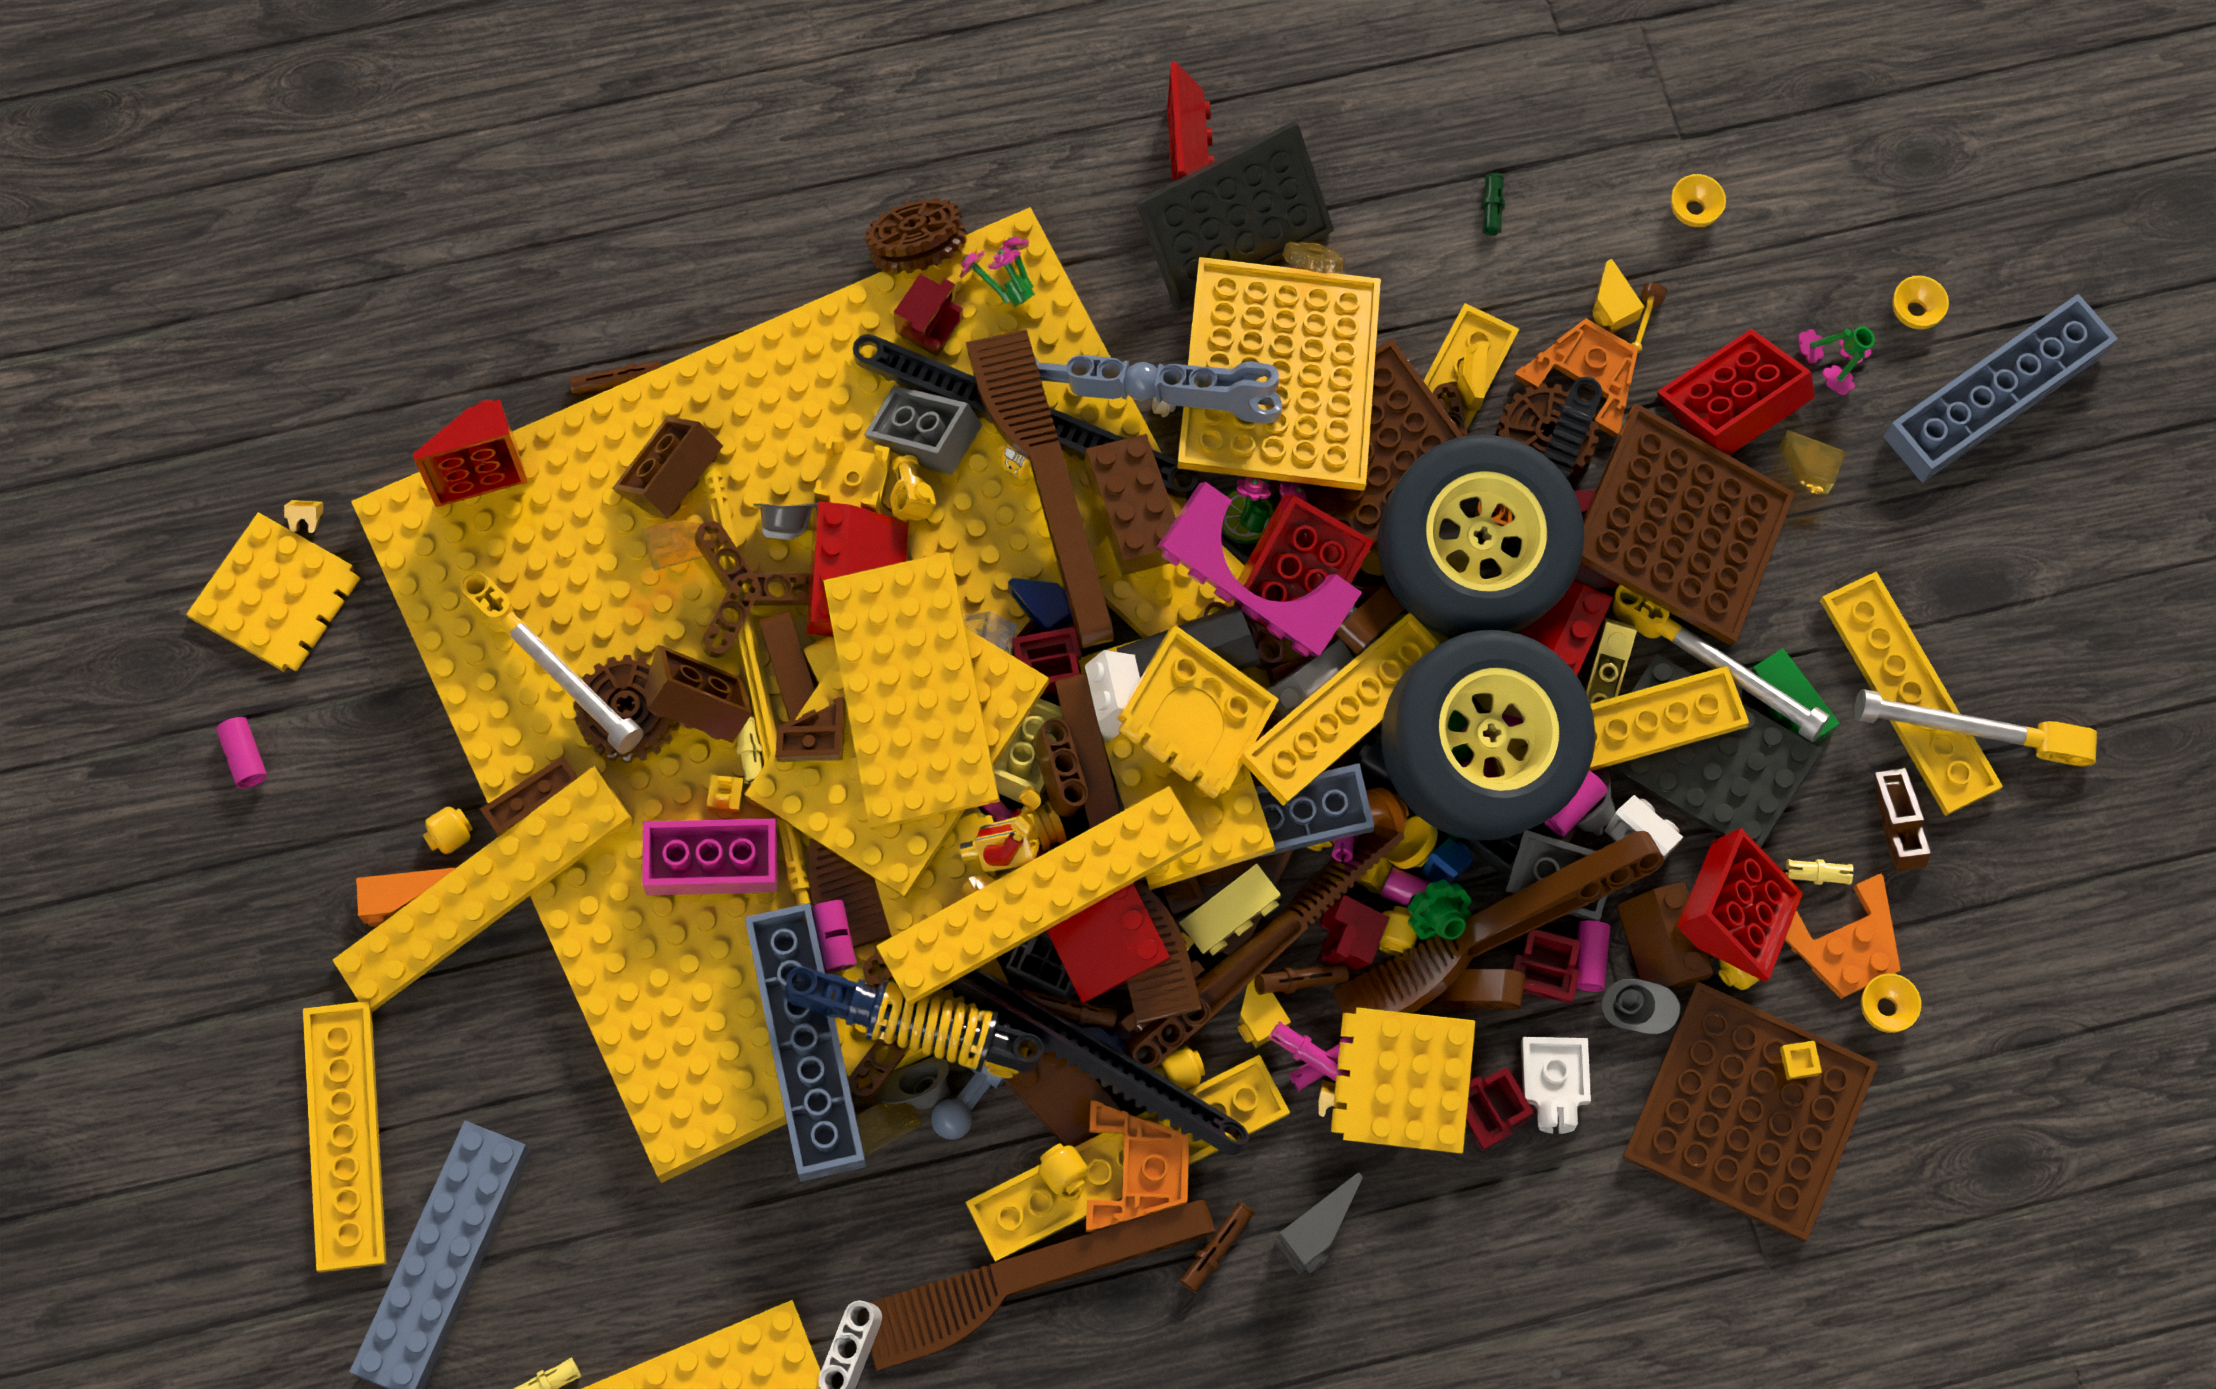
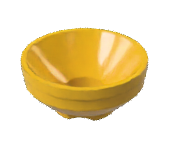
M1693 174L1680 179L1676 183L1671 194V208L1674 215L1682 223L1691 227H1706L1716 222L1722 215L1726 205V195L1720 184L1713 178L1706 175ZM1689 202H1698L1702 205L1703 212L1698 215L1691 214L1687 210L1686 205Z
M1912 276L1903 280L1897 286L1892 299L1893 311L1900 322L1910 328L1919 330L1928 329L1938 324L1946 315L1949 306L1948 295L1945 289L1936 280L1926 276ZM1910 303H1919L1924 308V314L1921 316L1912 315L1908 310V305Z
M1417 815L1406 820V827L1403 833L1404 839L1397 846H1394L1390 852L1386 853V859L1399 869L1423 866L1429 856L1436 850L1437 828L1431 826Z
M1883 974L1873 978L1866 985L1861 997V1009L1866 1020L1874 1028L1886 1033H1896L1906 1030L1916 1022L1921 1011V998L1915 985L1905 977L1897 974ZM1880 999H1889L1894 1003L1895 1013L1892 1016H1885L1878 1010Z

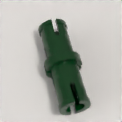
M1489 173L1485 176V195L1481 201V208L1484 210L1482 232L1490 236H1495L1502 232V211L1505 209V200L1503 199L1504 176L1499 173Z

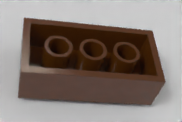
M1147 434L1087 448L1084 469L1121 576L1171 564L1161 556L1163 551L1157 546L1176 517Z

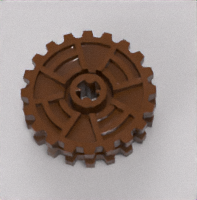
M924 198L919 199L915 203L911 201L906 202L904 206H895L891 208L890 212L880 214L879 220H873L870 223L871 228L866 229V236H864L866 244L871 251L870 256L877 269L881 268L883 272L892 270L893 274H899L902 271H906L908 274L913 273L916 269L926 270L930 265L937 266L942 263L943 259L952 258L954 256L953 252L960 251L963 248L962 244L967 241V231L961 221L962 215L957 204H951L950 200L947 199L939 201V198H933L930 201H926Z
M1544 383L1540 384L1537 390H1534L1531 386L1525 388L1524 395L1516 393L1512 397L1513 402L1511 404L1507 403L1504 407V413L1500 417L1496 432L1501 437L1522 442L1544 455L1571 389L1564 392L1561 385L1555 384L1553 389H1551ZM1591 421L1570 475L1573 474L1578 477L1583 472L1582 468L1588 466L1591 462V457L1599 440V437L1596 436V432L1599 430L1598 423ZM1547 432L1550 433L1549 437H1545L1544 435Z
M624 655L622 660L617 661L613 656L608 658L607 665L603 666L598 663L593 666L595 672L592 675L586 673L582 678L583 681L623 720L631 718L643 730V736L632 750L620 754L608 742L609 733L575 701L573 702V709L576 711L577 716L574 718L579 731L584 737V741L587 745L594 747L595 753L598 755L606 753L608 754V759L614 762L618 757H622L625 763H631L633 757H639L641 761L647 760V754L650 752L656 755L662 751L660 745L662 743H671L673 738L670 733L671 731H678L680 724L678 721L668 717H658L648 710L644 688L651 665L647 664V658L640 656L635 661L632 660L631 655ZM624 706L626 708H630L631 706H633L634 708L632 711H629L627 709L624 712L622 711V708Z

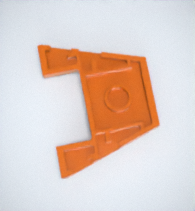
M1585 318L1560 337L1546 351L1539 353L1534 360L1526 366L1519 368L1513 379L1537 390L1552 369L1560 371L1575 381L1581 377L1594 378L1601 385V396L1607 399L1594 422L1599 424L1600 430L1617 438L1622 426L1621 423L1638 348Z
M1882 873L1853 887L1868 915L1867 917L1813 940L1796 911L1786 935L1785 941L1792 947L1791 950L1795 954L1798 953L1812 967L1811 970L1840 999L1865 989L1866 985L1879 975L1897 974L1901 971Z
M1091 1100L1089 1132L1124 1135L1122 1200H1087L1086 1232L1096 1231L1187 1204L1189 1135H1183L1179 1131L1152 1121L1148 1122L1129 1115L1128 1112H1121L1105 1106L1101 1102Z

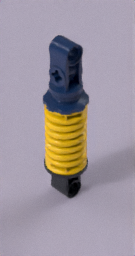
M803 966L794 968L787 976L785 996L791 1004L817 1011L825 1016L846 1020V1025H862L866 1027V1039L868 1040L882 1039L885 1043L892 1044L897 1038V1044L900 1048H905L910 1042L911 1051L917 1052L922 1046V1053L928 1056L934 1050V1055L937 1059H942L947 1052L946 1058L948 1062L953 1063L958 1058V1063L961 1066L975 1069L979 1073H981L986 1062L1022 1073L1031 1072L1038 1066L1043 1053V1043L1036 1035L998 1025L999 1011L980 1010L979 1012L976 1006H970L965 1012L966 1007L964 1003L957 1002L953 1008V1001L946 998L941 1004L939 995L931 996L929 1002V996H926L908 1005L897 984L886 978L882 980L878 987H872V985L865 984L866 981L861 979L856 983L838 975L822 973ZM801 981L808 984L809 989L801 992L794 989L792 985L795 982ZM835 992L834 999L831 1000L832 994ZM1028 1048L1034 1053V1057L1024 1058L1019 1054L1018 1050Z

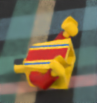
M1028 786L1020 794L1018 799L1025 806L1022 809L1017 808L1012 818L983 825L980 827L975 841L960 844V852L964 863L980 860L983 871L989 872L1022 867L1036 859L1040 842L1033 815L1030 812L1040 806L1041 799L1040 794L1032 786Z

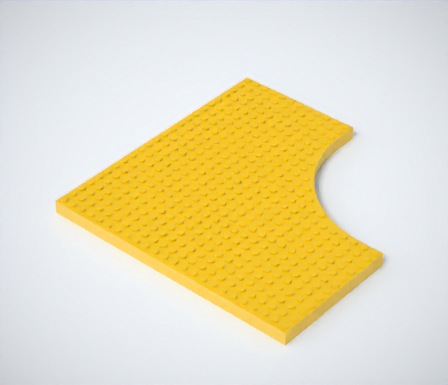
M1031 207L967 234V241L962 244L963 248L960 251L953 252L954 256L952 258L943 259L942 263L937 266L930 265L926 270L916 269L913 273L908 274L906 271L893 274L892 270L879 272L512 431L519 448L527 483L435 507L420 472H417L351 501L487 802L490 803L564 756L578 777L593 766L597 767L633 819L530 895L661 1183L787 1124L745 917L797 906L795 894H792L790 890L779 832L778 892L646 895L642 886L643 822L773 819L775 815L744 795L750 785L746 784L743 787L740 813L707 809L711 775L744 779L741 758L737 756L736 749L739 747L737 737L733 743L723 739L716 740L706 732L695 728L689 729L680 724L678 731H671L670 733L673 738L671 743H662L660 745L662 751L657 755L653 752L648 753L647 760L641 761L639 757H633L631 763H625L622 757H618L614 762L608 759V754L606 753L602 755L595 753L594 747L587 745L584 741V737L575 722L574 717L577 716L576 711L573 709V702L575 700L505 631L496 632L492 630L468 607L461 590V581L468 573H484L508 596L515 615L581 679L586 673L592 675L595 672L593 666L596 664L607 665L608 658L613 656L617 661L622 660L624 655H631L632 660L635 661L642 656L646 657L647 664L651 665L655 649L659 644L741 677L752 712L750 717L754 718L737 637L726 655L721 658L709 657L704 653L701 646L702 638L727 593L694 541L698 527L703 522L712 521L703 479L705 471L700 476L698 485L688 492L681 501L679 510L668 519L652 516L616 493L612 489L667 416L698 421L723 445L717 454L716 465L718 472L722 473L737 548L753 573L810 574L813 519L816 508L812 509L807 528L800 536L794 539L783 540L763 536L760 507L753 506V504L778 506L816 504L814 490L817 479L821 480L826 461L825 446L828 435L843 438L845 448L875 454L874 446L879 444L867 439L864 434L893 386L899 385L893 380L887 381L883 376L857 365L853 356V344L857 338L867 334L875 335L972 376L974 374L966 342L1027 329L1034 356L1040 363L1066 365L1072 357L1077 355L1111 358ZM1014 237H1020L1021 241L1028 239L1029 246L1018 251L1021 253L1020 256L1028 278L1034 286L1032 290L1035 295L1016 307L1013 306L1011 301L1005 304L1000 295L973 269L963 278L959 276L964 269L961 266L964 257L972 252L978 255L983 250L985 256L978 265L1006 291L1007 289L1004 284L1012 279L1005 266L993 270L989 269L988 265L995 261L993 256L1003 247L1002 243ZM1014 260L1011 262V265L1018 276L1020 274ZM920 273L938 284H941L944 278L953 282L956 290V298L953 303L963 308V320L938 356L931 354L895 333L894 311ZM866 345L861 348L859 353L864 358H872L876 355L877 349L871 345ZM1042 381L1050 408L1126 439L1147 434L1151 448L1161 453L1139 409L1129 395L1127 399H1122V397L1117 399L1085 397L1074 394L1070 389L1069 383ZM980 418L979 421L982 427L953 475L927 469L920 465L918 469L919 477L923 478L925 483L933 488L936 505L926 519H921L920 521L909 519L906 521L909 522L906 561L922 558V551L950 552V554H954L953 567L965 627L1010 655H1013L1012 638L1029 635L1042 619V616L1054 605L1059 604L1064 599L1066 593L1035 480L1033 477L1026 481L1020 480L1001 469L998 450L1005 439L1000 435L993 423H989L985 418ZM890 450L891 465L879 514L896 518L892 514L890 503L891 493L898 481L897 475L892 469V462L902 456ZM1062 450L1092 552L1107 537V533L1084 469V461L1079 460L1075 455L1069 456ZM1174 478V479H1173V480H1174V483H1175L1178 487H1180L1179 484H1178V482H1177L1176 479ZM1168 494L1182 508L1187 503L1186 498H1179ZM706 531L703 539L705 541L711 539L714 543L716 535L715 533L709 534ZM717 546L714 552H712L714 555L719 551ZM778 582L768 584V590L773 596L780 597L784 595L785 590L782 584ZM745 583L746 590H747V593H748V592H750V591H749L750 585H748V584ZM805 583L800 589H792L790 596H793L796 590H805L807 595H809L808 583ZM477 590L473 594H478L483 590ZM753 605L751 608L776 730L778 726L790 720L758 620L789 611L801 648L828 637L806 634L808 605ZM731 608L724 609L722 612L723 618L729 623H734ZM720 629L717 636L712 639V646L714 648L722 645L721 640L726 633L725 630ZM808 667L814 689H816L818 685ZM624 706L622 711L624 712L626 709L632 711L634 708L633 706L630 708ZM756 729L758 744H760V743H759V738H758L757 729ZM761 754L760 757H761V764H762V768H763L764 762H763V757H762V754ZM798 830L808 875V853L811 838ZM809 890V891H808V895H809L810 905H811V907H812V906H814V904H813L811 892H810V890ZM891 937L855 948L854 954L857 966L826 974L838 975L856 983L859 979L866 981L863 973L864 963L871 956L880 955L876 946ZM997 958L980 966V968L1009 984ZM874 964L872 966L873 972L869 974L870 976L876 975L881 983L884 979L883 971L887 968H880L878 964ZM940 988L928 995V1002L933 995L940 996L941 1004L944 999H951L953 1001V1008L957 1002L964 1003V997L954 998L953 990L951 989L943 991ZM833 992L831 1000L834 999L835 992ZM971 1003V1004H969V1005H966V1004H965V1007H966L965 1012L967 1011V1009H968L970 1006H976V1004H974V1003ZM835 1018L849 1083L852 1072L876 1040L866 1039V1027L853 1024V1026L846 1025V1020ZM888 1048L879 1049L875 1054V1061L880 1065H888L894 1059L893 1052ZM922 1048L917 1052L909 1050L895 1070L909 1066L928 1056L922 1053ZM868 1063L865 1067H869L871 1072L865 1079L857 1078L858 1090L870 1084V1079L875 1072L879 1077L883 1073L876 1071Z

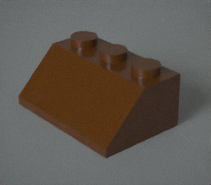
M667 416L612 489L652 516L668 519L679 510L681 501L687 493L698 485L700 476L709 464L716 461L717 454L723 445L700 422Z
M658 644L644 688L648 710L658 717H668L678 721L686 728H695L706 732L716 740L723 739L733 743L752 715L743 679Z
M1685 882L1652 889L1616 906L1638 979L1660 984L1671 991L1693 986L1697 981L1705 983L1713 974L1707 953L1698 949L1677 927L1689 898Z

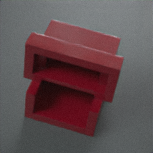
M920 273L894 311L895 333L931 354L938 356L963 320V308L953 303L956 298L955 284L944 278L941 284H938Z
M1075 626L1012 638L1015 658L1042 673L1051 681L1041 695V699L1058 698L1055 680L1080 674L1077 661L1081 660V652Z
M1343 895L1339 900H1333L1335 903L1332 906L1327 905L1328 910L1324 912L1319 923L1320 927L1330 932L1327 933L1316 961L1323 965L1343 962L1347 968L1356 971L1372 963L1390 917Z
M1536 929L1527 932L1522 941L1520 954H1516L1512 970L1526 975L1523 992L1572 1004L1580 970L1574 969V967L1576 966L1581 941Z
M1508 1067L1490 1075L1483 1081L1478 1076L1470 1080L1466 1123L1481 1150L1484 1151L1510 1137L1513 1134L1512 1130L1527 1123L1534 1113Z

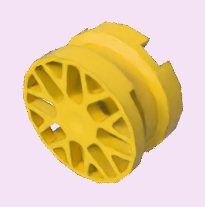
M1049 800L1042 807L1030 812L1033 815L1040 842L1039 849L1042 852L1050 849V845L1056 843V841L1061 844L1067 842L1061 820L1053 811Z

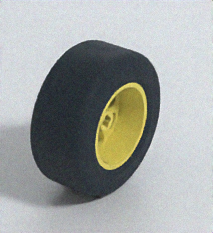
M1471 435L1455 438L1430 449L1419 457L1407 469L1390 493L1384 505L1378 529V553L1381 568L1386 582L1396 599L1419 622L1434 631L1453 638L1465 633L1483 630L1517 633L1532 625L1552 609L1566 594L1578 572L1584 548V524L1581 508L1575 492L1563 473L1552 461L1534 448L1522 442L1496 435ZM1477 497L1481 501L1480 516L1468 518L1460 508V501ZM1498 504H1503L1514 515V520L1505 526H1499L1492 520V513ZM1443 519H1450L1459 525L1460 531L1457 539L1443 540L1439 537L1440 525ZM1478 532L1483 533L1482 538L1486 540L1482 545L1478 544V538L1474 537ZM1504 537H1519L1521 539V549L1517 558H1512L1501 550V543ZM1457 550L1463 551L1469 557V562L1462 573L1457 572L1446 561L1447 555ZM1492 558L1500 567L1501 575L1490 579H1483L1480 576V562Z
M1483 630L1465 633L1443 642L1407 669L1395 685L1388 699L1382 722L1381 742L1385 766L1395 789L1409 808L1431 826L1457 837L1473 840H1496L1531 829L1549 820L1568 805L1582 786L1590 769L1595 747V726L1591 705L1581 682L1567 663L1554 651L1540 642L1521 634L1499 630ZM1476 694H1490L1492 696L1490 713H1478L1472 702V696ZM1509 704H1512L1522 717V724L1509 727L1502 719V714ZM1453 710L1459 711L1468 719V726L1465 732H1452L1448 729V721ZM1484 731L1486 732V734H1492L1491 740L1489 737L1483 736ZM1510 739H1523L1527 742L1528 747L1522 761L1516 760L1507 751ZM1466 744L1471 749L1473 758L1467 767H1462L1457 762L1451 752L1453 747ZM1496 757L1504 770L1503 776L1495 778L1485 777L1483 774L1485 759Z

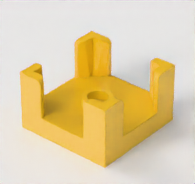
M828 435L825 446L826 461L821 480L817 479L814 490L815 503L823 501L850 504L879 513L891 465L890 448L875 445V454L845 448L843 438Z

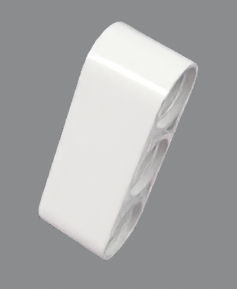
M860 1300L848 1305L819 1375L818 1381L821 1389H834L832 1387V1378L837 1372L842 1373L844 1377V1383L840 1389L856 1388L882 1322L881 1311L876 1305ZM867 1308L870 1315L869 1321L864 1326H860L857 1321V1315L860 1310ZM850 1340H854L857 1346L856 1353L851 1358H847L844 1352L845 1345Z

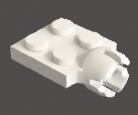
M1522 1037L1523 1095L1528 1103L1535 1105L1538 1110L1539 1129L1553 1134V1127H1557L1558 1124L1559 1134L1574 1131L1578 1124L1577 1107L1589 1105L1591 1102L1588 1038Z

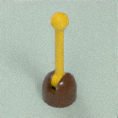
M1645 283L1641 293V299L1646 305V309L1636 340L1631 344L1638 348V353L1642 350L1641 341L1652 308L1660 306L1667 294V289L1657 283Z

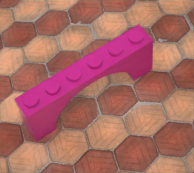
M1207 482L1199 483L1157 547L1163 551L1161 556L1174 566H1178L1180 563L1190 570L1188 576L1202 585L1207 582L1216 589L1213 593L1225 602L1230 603L1233 600L1242 606L1240 610L1249 619L1256 621L1259 618L1268 625L1266 630L1278 639H1282L1283 636L1294 643L1291 648L1306 658L1309 654L1311 656H1320L1362 592L1337 574L1328 575L1309 594L1287 602L1267 600L1248 591L1231 573L1222 550V524L1232 500Z

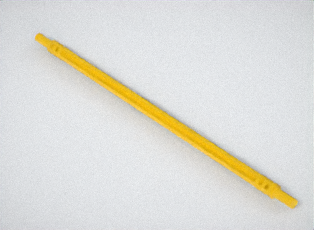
M716 461L711 462L705 470L703 479L712 521L719 523L725 529L737 547L722 473L718 472ZM720 557L723 569L733 570L736 567L735 560L732 557ZM745 583L736 598L740 603L747 594ZM731 608L733 620L736 623L739 621V614L735 609ZM750 610L737 635L765 765L776 748L777 730ZM775 815L791 893L795 894L797 906L810 903L808 895L810 885L798 829Z

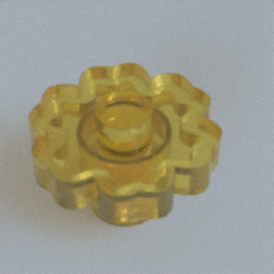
M1289 242L1285 244L1283 252L1285 261L1296 266L1295 269L1323 274L1328 272L1338 274L1342 272L1345 262L1341 253L1316 243Z

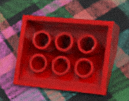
M1170 62L1167 97L1172 182L1214 162V155H1208V146H1212V128H1206V120H1210L1211 117L1210 101H1204V90L1177 62Z
M1753 329L1739 336L1657 391V396L1688 433L1727 455H1731L1815 398L1811 371Z
M500 399L495 401L483 400L477 403L476 406L466 409L413 453L414 461L435 507L528 482L519 448Z
M1284 494L1237 581L1253 594L1277 602L1292 601L1309 594L1331 574H1337L1351 584L1374 541L1295 495ZM1233 600L1230 603L1225 602L1229 607L1238 605L1240 609L1242 607ZM1259 618L1253 621L1265 628L1268 626Z
M818 501L813 519L806 634L831 635L834 637L823 580L906 562L909 522L850 504Z
M1573 582L1566 594L1552 609L1529 627L1517 632V634L1532 638L1554 651L1577 676L1613 597L1587 585Z
M1739 828L1712 842L1677 927L1698 949L1765 982L1771 977L1803 892L1742 828Z
M1134 882L1047 930L1082 1003L1172 960Z

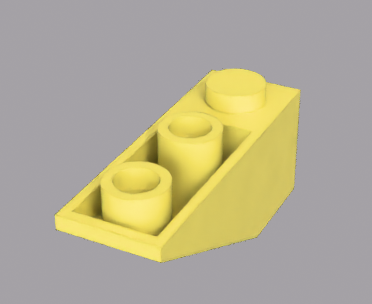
M1604 618L1585 690L1590 704L1618 696L1637 633L1634 625Z

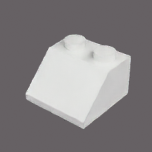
M1104 650L1085 665L1103 740L1104 742H1110L1120 734L1118 728L1122 722L1117 717L1139 682L1140 676L1135 655Z
M1635 795L1616 811L1604 830L1616 841L1638 831L1649 832L1662 853L1664 860L1683 838L1674 823L1660 818L1648 801L1644 799L1639 800Z

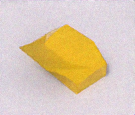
M1478 341L1475 345L1466 346L1464 360L1459 364L1457 389L1460 392L1462 402L1468 409L1480 410L1484 401L1488 342Z

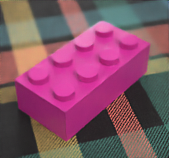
M775 818L643 822L642 886L646 895L778 892V828Z

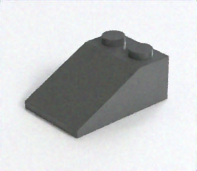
M894 385L864 435L867 439L881 446L889 447L891 451L901 456H916L919 464L927 469L953 475L982 424L968 403Z
M1340 638L1325 647L1320 656H1312L1265 689L1279 699L1274 709L1283 719L1354 660V657Z
M1526 830L1523 833L1506 892L1515 894L1596 851ZM1607 896L1568 913V915L1584 920L1600 921Z
M1359 1172L1279 1233L1275 1244L1299 1275L1305 1270L1311 1274L1322 1266L1329 1257L1326 1253L1363 1178Z

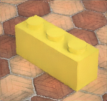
M1255 864L1179 922L1186 934L1195 941L1194 944L1203 956L1209 952L1214 956L1228 945L1225 940L1232 934L1236 933L1239 937L1254 925L1251 922L1253 918L1260 913L1265 917L1279 906L1277 900L1281 898V894L1259 865Z

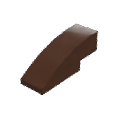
M1906 768L1875 772L1874 781L1881 821L1895 871L1927 867L1931 852L1922 829L1924 819Z

